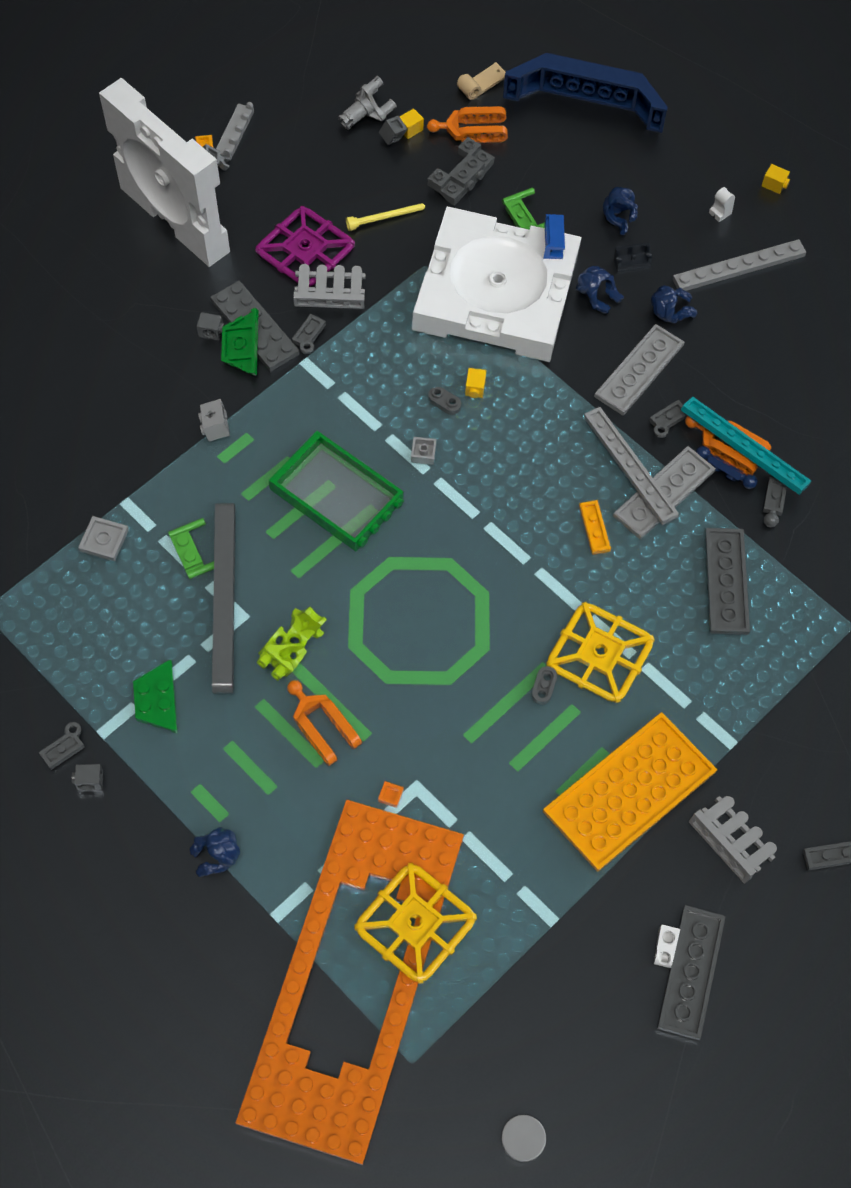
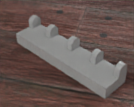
M247 102L246 105H237L216 148L220 151L221 156L229 157L230 161L254 113V107L251 102Z

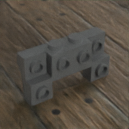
M469 137L458 146V154L464 157V159L449 174L437 168L427 180L429 187L439 192L447 202L454 206L469 190L471 191L474 188L475 183L481 180L494 164V157L481 150V144Z

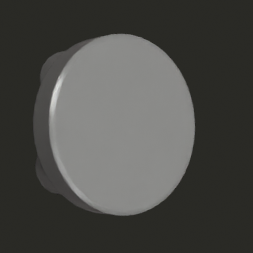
M518 1115L511 1118L504 1126L501 1141L505 1153L512 1159L520 1162H529L536 1159L542 1153L546 1144V1133L544 1127L536 1118L529 1115Z

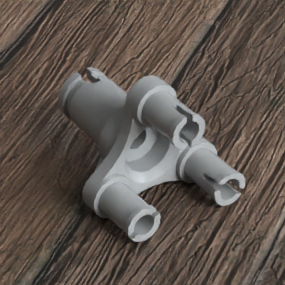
M376 76L368 84H364L360 91L355 94V103L347 108L342 115L338 116L340 121L343 120L341 124L345 129L349 130L350 126H354L365 115L382 122L397 107L392 99H389L382 107L377 106L372 95L378 92V88L383 85V81L379 76Z

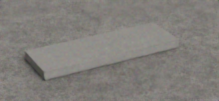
M655 324L597 390L594 397L624 416L684 346L685 342Z
M687 446L658 472L653 479L676 508L710 477L716 468ZM638 492L613 514L615 519L640 540L660 523Z

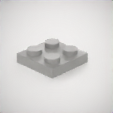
M92 516L78 549L83 553L115 561L129 528L123 524Z

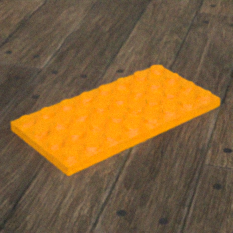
M661 712L547 805L542 812L590 865L599 872L714 775L718 769Z

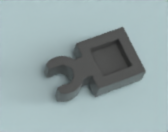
M207 144L203 146L206 151L217 159V165L222 170L229 168V165L226 164L230 161L229 157L221 156L219 150Z

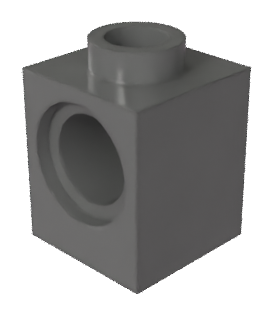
M398 115L386 120L379 133L387 145L401 140L407 131V127Z
M201 312L197 324L198 337L219 340L222 334V327L225 326L222 316Z
M100 764L76 765L75 772H72V784H75L78 791L102 790L103 769Z

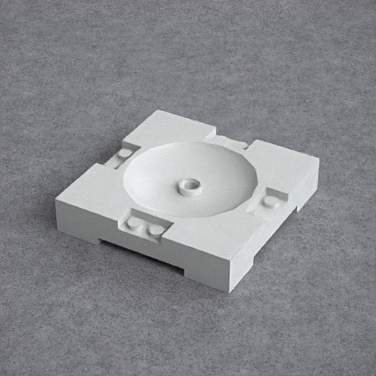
M120 78L99 92L107 130L114 136L117 143V152L113 154L120 188L152 217L159 215L161 219H165L171 228L174 229L175 237L210 267L230 252L227 230L220 224L215 187L220 184L217 159L194 139L188 142L183 140L147 109L145 97L124 79Z
M447 206L434 245L433 255L413 311L412 330L444 338L447 337V334L485 342L515 349V354L550 362L582 237L564 233L565 250H563V259H543L545 252V228L531 226L530 230L510 226L497 223L496 217Z

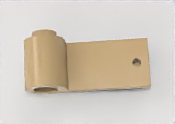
M496 62L473 78L469 74L461 75L457 80V87L468 99L473 100L504 80L506 72Z

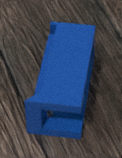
M546 214L544 224L545 252L543 259H563V250H565L564 215Z

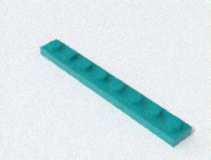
M692 397L682 406L681 411L800 495L810 485V479L696 398Z

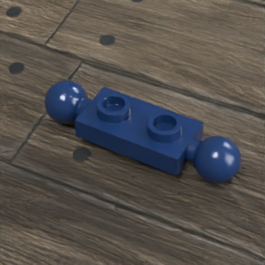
M706 446L697 448L696 453L716 468V471H724L727 473L726 477L733 481H736V479L741 480L747 489L756 487L758 481L754 475H745L746 473L718 456L712 455Z

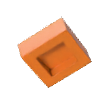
M385 781L378 797V802L397 808L404 787Z

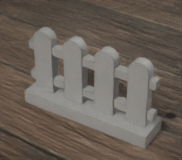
M302 264L299 267V271L295 272V276L299 277L298 287H295L294 306L364 309L365 289L361 288L362 279H365L366 275L362 273L360 266H354L352 273H346L341 265H337L334 268V272H327V267L322 264L317 267V271H310V267L307 264ZM310 277H316V287H309ZM327 278H334L333 288H327ZM344 279H351V289L344 288Z
M719 796L715 799L716 804L710 809L704 807L702 810H698L694 813L689 823L745 884L755 873L761 870L760 865L767 859L771 862L776 858L773 854L776 852L777 846L773 842H767L764 845L760 840L763 834L761 828L755 826L750 829L745 824L749 819L748 814L744 811L736 814L731 809L735 804L734 799L730 796L722 799ZM726 813L730 819L721 825L717 819ZM740 828L745 834L735 840L731 834ZM752 844H755L758 850L750 856L745 850Z

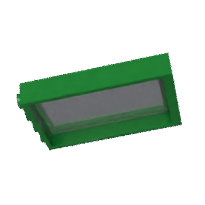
M316 431L269 479L271 491L355 552L360 547L362 548L366 545L368 538L372 534H376L380 525L384 521L387 522L395 509H399L404 502L401 489L319 431Z

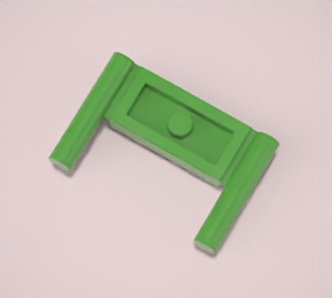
M533 187L502 199L503 205L506 206V211L519 228L530 230L531 226L545 228V222L537 225L521 200L535 194Z
M203 518L168 532L189 579L214 569V561L206 565L203 564L189 533L191 530L206 525Z

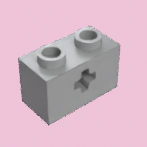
M218 399L201 404V413H198L202 424L200 425L202 435H206L209 442L230 436L227 412L222 400Z

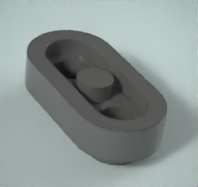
M433 387L429 390L428 399L432 405L449 415H455L460 412L461 400L442 387Z
M545 666L538 671L532 690V699L539 705L547 704L551 700L557 681V672L554 668ZM547 676L550 680H545L544 677ZM538 694H544L545 697L540 698Z

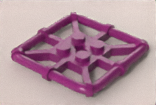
M300 206L284 221L275 225V229L259 242L255 250L263 259L276 267L277 271L286 274L298 283L299 277H296L295 272L288 268L295 259L301 264L309 266L318 258L326 264L327 272L334 270L336 264L355 247V241L335 227L330 220H325L311 209ZM305 214L322 226L316 231L307 227ZM301 215L302 226L293 233L286 228ZM326 231H331L341 239L326 240L321 235ZM278 234L288 237L283 243L269 244ZM344 247L332 260L323 254L327 248ZM284 251L289 256L282 262H279L267 252ZM316 277L309 279V287L316 284Z

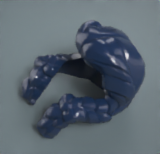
M615 187L603 202V213L607 221L618 226L620 234L624 235L628 231L627 220L616 217L615 214L630 210L629 222H634L638 214V205L634 203L635 195L631 189Z
M591 266L579 275L576 290L588 295L593 309L607 314L611 307L597 299V289L601 282L606 281V294H609V298L613 299L616 303L621 302L624 296L617 291L613 275L603 268Z
M665 285L659 287L651 297V305L655 315L659 319L673 324L685 318H695L697 310L691 306H684L674 314L677 296L691 302V294L682 288L674 290Z
M222 827L213 829L207 835L195 837L194 843L189 849L190 854L196 858L206 844L209 855L219 862V864H210L208 862L200 864L195 871L198 877L225 872L236 863L240 855L235 833Z

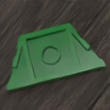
M257 308L251 309V312L243 317L241 315L232 323L222 327L221 361L254 376L257 375L259 315Z
M168 660L133 681L136 721L145 724L150 723L154 727H162L171 730L172 733H178L172 660Z

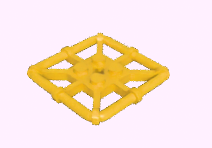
M582 602L575 610L565 629L561 630V636L549 654L546 665L554 668L558 675L577 684L579 688H585L608 701L619 703L627 694L636 676L640 675L641 667L649 655L655 639L647 631L623 620L622 616H615L596 605ZM591 612L613 623L608 633L595 626ZM583 613L590 629L586 638L572 632ZM620 626L640 636V638L623 641L613 635ZM567 639L581 645L577 653L557 658ZM645 645L635 663L621 657L626 648ZM604 648L605 654H598L596 649ZM579 661L588 666L581 678L558 665ZM616 664L630 670L619 692L612 674ZM593 669L606 675L612 693L587 681Z
M408 863L383 890L377 893L378 896L361 914L357 923L354 924V930L357 931L363 940L378 951L385 961L391 962L411 980L422 984L423 981H426L434 974L449 955L452 956L455 952V947L473 927L477 920V914L449 891L448 886L439 883L421 867ZM414 873L437 891L428 903L416 894ZM409 874L411 894L400 905L389 895ZM443 896L464 914L442 916L433 906ZM384 901L397 910L387 921L367 922ZM419 917L421 925L411 926L412 922L410 919H417ZM465 921V924L448 944L435 934L443 923ZM389 928L398 935V938L387 949L366 930ZM429 939H432L443 950L423 972L421 949ZM403 941L415 949L417 973L393 954Z

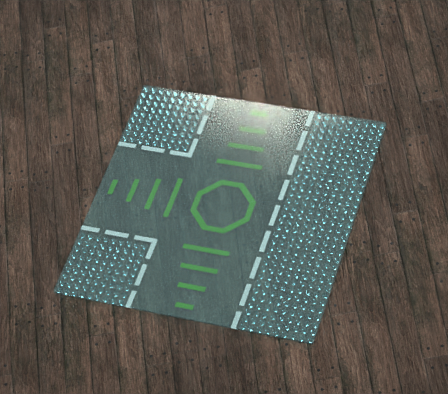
M426 266L420 268L228 419L230 436L210 442L207 437H204L103 516L102 519L123 524L129 528L115 561L79 551L78 547L86 532L85 530L0 597V631L194 836L201 837L207 835L218 827L229 829L235 833L240 855L236 863L227 870L296 943L303 928L346 799L464 834L448 890L477 914V920L471 930L455 947V952L452 956L449 955L429 979L423 981L422 984H418L398 1049L410 1063H415L649 831L647 830L603 869L597 872L542 812L547 805L661 712L715 766L851 631V623L744 533L750 633L749 635L710 634L705 529L739 528L693 491L675 508L679 513L678 518L664 525L658 523L641 540L615 519L613 514L637 490L584 419V414L596 409L539 360L515 354V349L447 334V337L444 338L412 330L413 311L425 273L428 270ZM469 368L487 370L483 398L465 396ZM433 387H442L461 400L460 412L455 415H449L432 405L428 399L429 390ZM613 423L652 478L665 467ZM316 431L322 433L403 491L404 502L399 509H395L387 522L384 521L380 525L378 532L374 535L372 534L368 538L366 545L362 548L360 547L356 552L279 497L269 487V479ZM413 437L436 439L434 465L411 462ZM322 451L286 487L287 490L354 538L390 501L389 498ZM598 500L611 551L592 555L579 503ZM215 503H235L234 692L230 694H213L214 569L189 579L168 534L171 530L203 518L206 525L191 530L189 533L203 564L206 565L213 562ZM582 602L596 605L615 616L620 615L623 617V620L653 635L655 641L641 667L642 671L640 675L636 676L621 702L608 701L585 688H579L577 684L558 674L551 700L544 705H539L533 701L532 690L538 671L542 667L547 666L546 662L549 654L561 636V630L565 629L575 610ZM310 606L316 614L327 619L320 627L324 634L320 638L311 637L304 647L307 653L295 670L287 677L284 676L277 681L271 676V672L275 668L270 663L265 669L256 663L260 656L258 652L281 626L287 632L292 621L291 614L295 608L302 611ZM591 612L595 626L608 633L613 623ZM583 613L572 632L586 638L590 629ZM620 626L613 635L623 641L640 638V636ZM281 636L276 639L277 644L282 640ZM293 637L290 639V642L292 644L299 643V639ZM567 639L557 658L577 653L581 645ZM645 645L626 648L621 657L635 663ZM604 648L596 649L598 654H605ZM291 653V659L296 658L295 653ZM168 660H172L178 733H172L171 730L162 727H154L150 723L145 724L136 721L133 681ZM579 661L558 665L581 678L588 666ZM616 664L612 674L619 692L630 670ZM593 669L587 681L612 693L606 675ZM544 677L545 680H550L549 677ZM292 680L301 682L303 686L302 691L306 696L326 695L359 735L362 744L356 749H352L321 707L306 717L338 759L334 764L328 766L293 720V715L300 700L297 696L291 695L288 692V683ZM538 694L540 698L545 697L544 694ZM385 781L404 787L397 808L378 802V797ZM369 875L365 890L340 884L314 962L381 1032L400 970L391 962L385 961L382 955L354 930V924L357 923L361 914L378 896L377 893L383 890L390 882ZM400 884L389 895L395 901H397L396 897ZM446 898L444 899L440 912L442 916L464 914ZM384 901L367 922L387 921L397 910ZM411 918V919H410L411 922H412L411 926L414 927V923H415V920H416V919ZM465 921L443 923L435 934L448 944L465 924ZM389 928L366 930L387 949L398 938V935ZM433 940L423 972L443 950ZM403 941L393 954L403 961L408 944Z

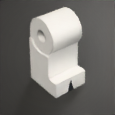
M721 188L715 195V202L713 207L710 208L709 213L718 222L722 221L732 214L735 196L727 188Z
M666 925L659 927L653 964L671 968L680 929Z

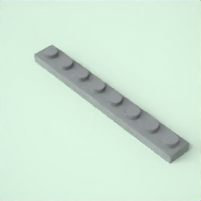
M798 239L673 275L672 280L677 289L682 288L687 291L805 257L806 251Z
M601 407L585 413L584 419L661 525L678 518L679 513Z

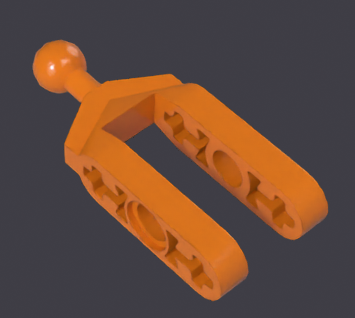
M500 106L464 107L460 110H454L447 122H439L432 119L427 124L430 132L435 133L439 129H447L455 140H461L462 142L467 137L478 143L504 142L508 138L505 126H466L459 128V123L504 122L506 120V110Z
M686 417L685 423L689 428L696 427L703 431L702 445L708 447L712 455L718 456L746 473L745 475L754 474L758 468L757 464L721 441L714 439L716 437L715 434L691 417ZM728 421L769 451L771 450L769 442L735 422Z
M292 680L288 683L287 690L291 695L297 696L300 700L293 715V720L328 766L334 764L338 759L306 717L321 707L352 749H356L362 744L359 735L326 695L306 696L302 691L303 686L301 682Z

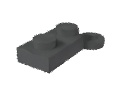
M310 314L292 338L293 344L299 346L303 354H311L314 351L313 342L326 326V321Z
M679 400L650 417L649 421L655 427V436L659 438L666 437L670 427L688 416L681 411L683 404ZM658 429H663L664 433L658 432Z
M71 722L65 727L66 734L39 752L50 770L85 748L78 737L81 734V727L78 723ZM72 727L77 728L75 733H70Z

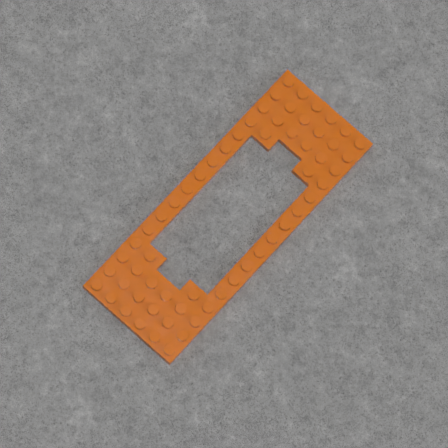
M346 799L242 1102L236 1125L363 1165L416 994L418 982L411 980L403 972L399 971L369 1069L343 1062L338 1079L306 1069L311 1051L289 1045L287 1041L340 884L365 890L369 875L391 881L403 867L407 866L408 863H413V865L424 869L442 885L449 886L464 834ZM414 873L416 894L428 903L437 891ZM409 874L400 882L396 897L397 901L404 902L411 894ZM443 896L433 906L439 913L445 899ZM419 917L415 920L414 926L421 925ZM429 939L421 949L422 971L432 939ZM408 944L403 962L417 973L415 949Z

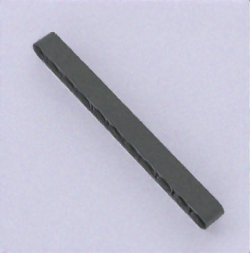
M215 503L213 694H230L234 692L235 503Z

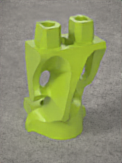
M310 606L302 611L295 608L292 611V621L287 632L281 626L258 652L260 656L256 663L264 669L270 663L275 668L271 672V676L277 681L284 676L287 677L295 670L307 653V650L304 648L307 641L311 637L320 638L324 634L320 627L327 619L316 614ZM281 636L282 640L277 644L276 639ZM296 637L299 639V643L292 644L290 639ZM291 653L296 654L295 659H291Z

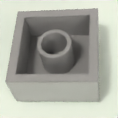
M413 437L411 462L434 465L436 439Z

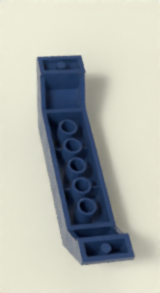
M550 53L542 54L505 73L503 98L519 101L520 98L529 94L544 91L634 111L647 126L646 130L663 132L668 107L642 73Z

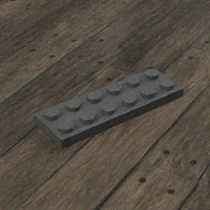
M240 280L210 297L211 302L229 323H232L241 315L243 317L246 316L253 308L259 310L257 357L270 372L300 355L299 349Z
M706 528L705 547L710 634L749 635L750 623L744 529Z
M684 905L679 926L680 933L668 976L657 1029L695 1040L701 1039L726 916Z

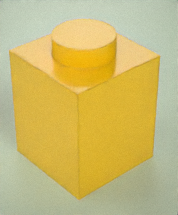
M414 108L400 116L407 127V131L404 134L407 139L424 130V118Z
M771 164L764 176L762 187L780 194L783 188L786 189L789 185L790 179L788 177L790 171Z
M468 369L465 396L483 398L487 370Z

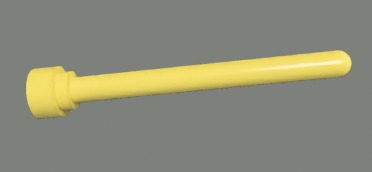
M421 203L358 219L353 216L347 217L346 225L348 231H353L359 225L424 210L425 205Z

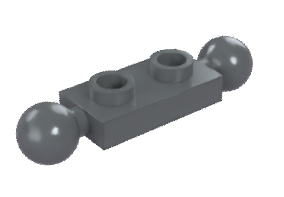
M770 477L768 480L763 512L768 513L764 517V524L770 528L775 527L779 522L777 515L781 516L783 513L787 486L775 477Z

